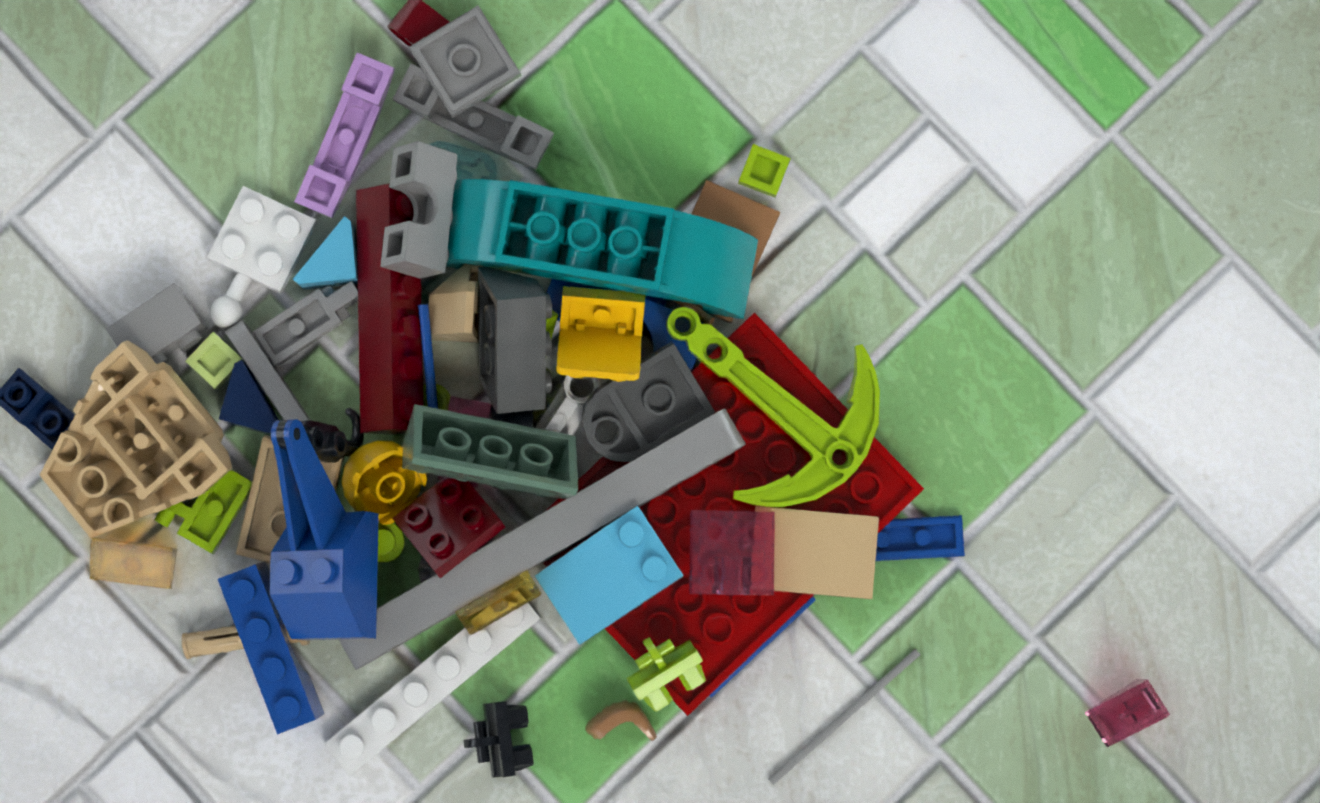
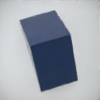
M240 360L234 364L219 420L230 425L271 435L272 425L279 419L247 364Z

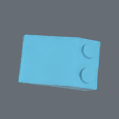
M638 506L535 575L579 645L684 576Z

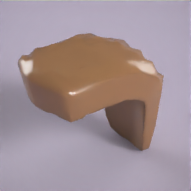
M627 700L605 707L602 712L597 713L585 726V731L594 739L601 740L619 724L632 722L651 741L657 738L656 732L642 708L637 703H631Z

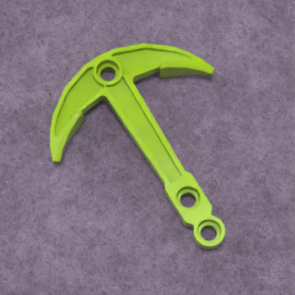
M679 307L668 316L666 329L673 339L686 341L687 350L718 377L728 379L811 456L810 461L792 477L787 474L761 487L734 491L733 499L761 507H786L816 500L843 484L858 469L868 454L879 425L880 388L877 374L863 344L854 346V372L846 400L851 405L838 427L833 428L746 360L742 351L711 324H701L698 314L693 309ZM681 317L687 319L690 324L689 330L684 333L679 332L675 328L676 319ZM716 344L720 347L721 355L718 359L708 357L706 353L708 345ZM835 450H842L845 453L846 461L844 464L837 465L833 462L832 454Z

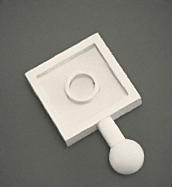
M245 186L242 187L207 256L209 261L236 273L226 295L217 298L210 307L211 319L217 326L231 328L241 320L243 310L240 302L251 280L277 293H283L317 225L316 219Z

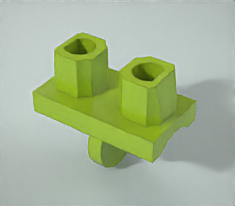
M650 637L642 641L648 652L635 660L640 670L626 678L638 700L643 699L654 712L666 707L673 700L664 685L679 677L687 691L695 689L706 681L700 665L703 660L690 640L675 648L671 640L668 639L655 647Z

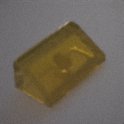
M91 538L90 579L172 589L177 549Z
M527 570L462 607L455 613L468 633L473 635L539 597L542 593L531 573Z

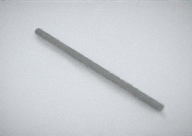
M914 649L768 780L773 785L917 659L920 653Z

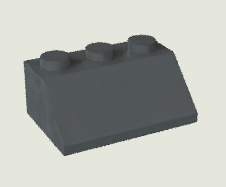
M478 267L479 380L497 414L545 409L546 393H550L552 388L550 371L546 368V356H551L552 353L550 333L546 331V318H551L552 316L549 293H544L538 281L534 278L490 267Z

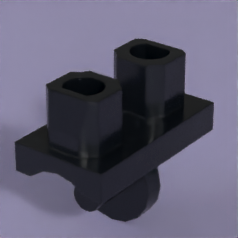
M507 701L483 704L485 721L473 722L475 738L463 740L464 748L476 747L478 763L490 762L492 778L516 776L515 771L533 766V753L530 744L512 746L510 733L512 729L528 727L527 707L507 705Z

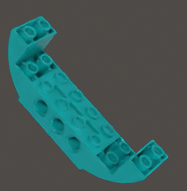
M456 180L452 202L453 219L450 224L448 240L449 257L446 267L459 269L466 263L702 305L703 310L709 314L744 320L758 239L748 233L717 221L663 206L513 180Z

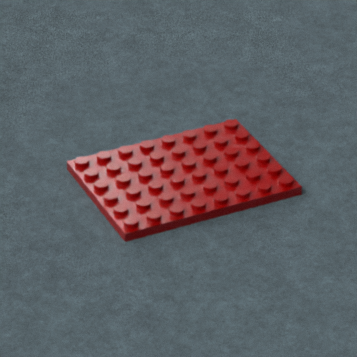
M754 312L727 339L742 351L746 360L830 426L837 428L848 409ZM718 346L708 357L718 359L721 355L720 347ZM703 363L699 364L691 373L715 413L722 409L727 410L746 445L639 507L684 576L605 628L634 660L648 652L642 642L650 637L655 647L668 639L671 640L675 648L688 640L691 641L703 660L700 665L706 681L689 691L685 689L679 677L664 685L674 703L687 716L815 595L748 589L756 505H750L733 499V493L737 490H748L764 486L787 474L792 477L810 461L811 456L728 379L718 377ZM874 437L867 456L858 469L843 484L816 500L773 508L879 517V533L924 488ZM835 450L832 454V460L835 464L842 465L846 461V455L842 450ZM602 456L578 479L577 493L630 462H617ZM558 498L548 509L554 507L555 505L561 503L566 499ZM597 532L548 559L543 564L548 567Z

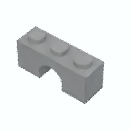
M420 141L393 149L389 188L401 191L408 196L413 205L414 216L412 221L385 227L380 267L420 279L445 273L449 257L448 240L450 224L453 219L452 202L454 185L457 180L456 164L458 154Z

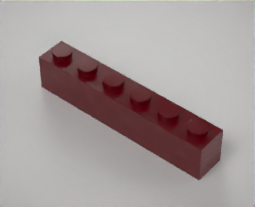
M390 183L356 190L360 433L393 435L406 433L414 405L423 406V356L418 305L421 304V279L380 267L385 227L412 221L414 216L413 205L408 196L401 191L389 188Z

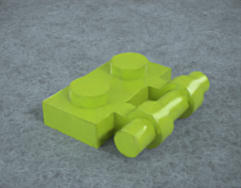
M230 470L208 491L198 496L192 508L185 505L182 501L159 511L154 520L168 528L175 515H179L184 518V521L177 534L209 553L215 554L247 500L252 481Z

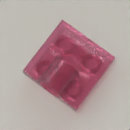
M690 511L689 594L774 595L775 512Z

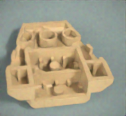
M127 340L122 342L95 367L90 377L93 382L85 397L78 400L73 412L76 414L68 430L60 434L40 473V477L88 536L93 538L149 514L157 513L172 505L204 494L232 469L228 451L221 444L224 436L222 428L172 367L165 362L156 364L145 350Z

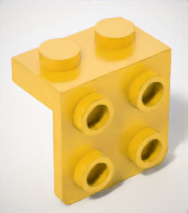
M563 286L557 373L573 378H603L617 382L638 380L640 377L645 295L625 291Z

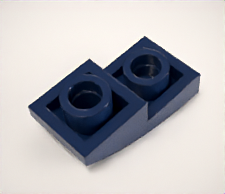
M20 368L0 388V406L53 450L60 434L68 430L75 414Z

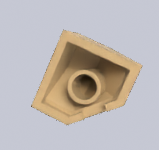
M465 263L429 295L432 340L478 343V267L483 266Z

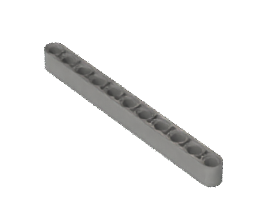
M722 409L586 487L575 496L567 498L472 553L442 578H439L436 574L377 608L376 639L338 640L355 670L599 531L636 506H642L746 445L727 410Z

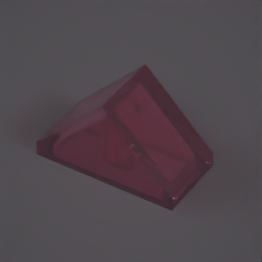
M1148 679L1134 680L1085 712L1106 747L1170 715Z

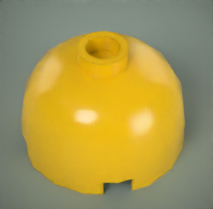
M372 441L359 447L351 454L344 466L342 475L344 497L355 512L368 511L378 513V522L381 525L394 523L392 517L417 499L421 485L424 488L426 487V473H418L414 470L402 468L403 446L393 441Z

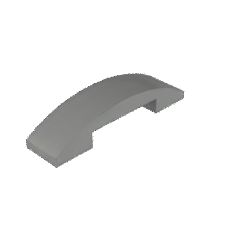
M410 64L393 97V101L428 121L484 149L535 170L554 136V132L519 115L515 117L484 101L478 102L452 118L422 69L413 64Z

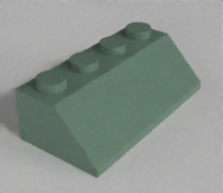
M417 404L414 405L403 440V469L455 478L459 481L491 485L500 489L533 493L542 497L567 499L577 494L576 436Z

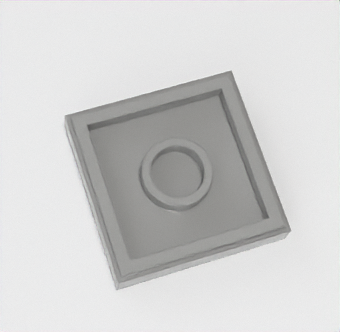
M479 6L474 7L409 47L412 55L452 118L521 77L519 69Z

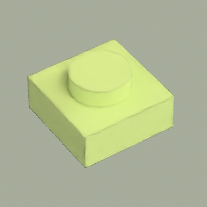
M212 332L185 362L214 389L218 390L231 376L234 364L243 360V358L215 332Z

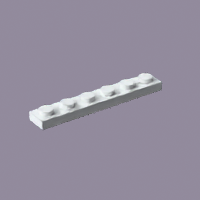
M516 587L512 588L323 745L348 776H351L541 619L518 589Z

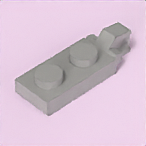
M350 281L337 291H334L331 285L322 290L318 288L252 332L253 336L272 365L277 368L342 325L343 321L351 316L347 308L358 301V287Z

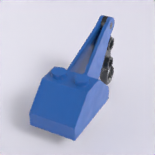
M352 408L345 410V414L352 423L350 440H347L345 434L336 426L313 420H277L271 428V440L277 460L287 527L271 551L270 596L291 639H376L379 514L368 511L346 512L321 462L336 463L345 456H351L363 445L364 433H360V416Z

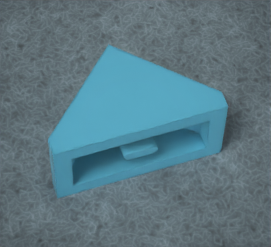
M345 216L293 278L302 289L325 288L329 285L331 287L344 286L350 281L358 284L356 229Z

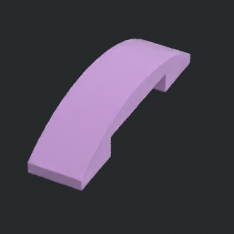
M356 53L342 86L343 94L313 166L309 165L294 201L295 203L331 218L334 217L367 148L388 93L395 68Z

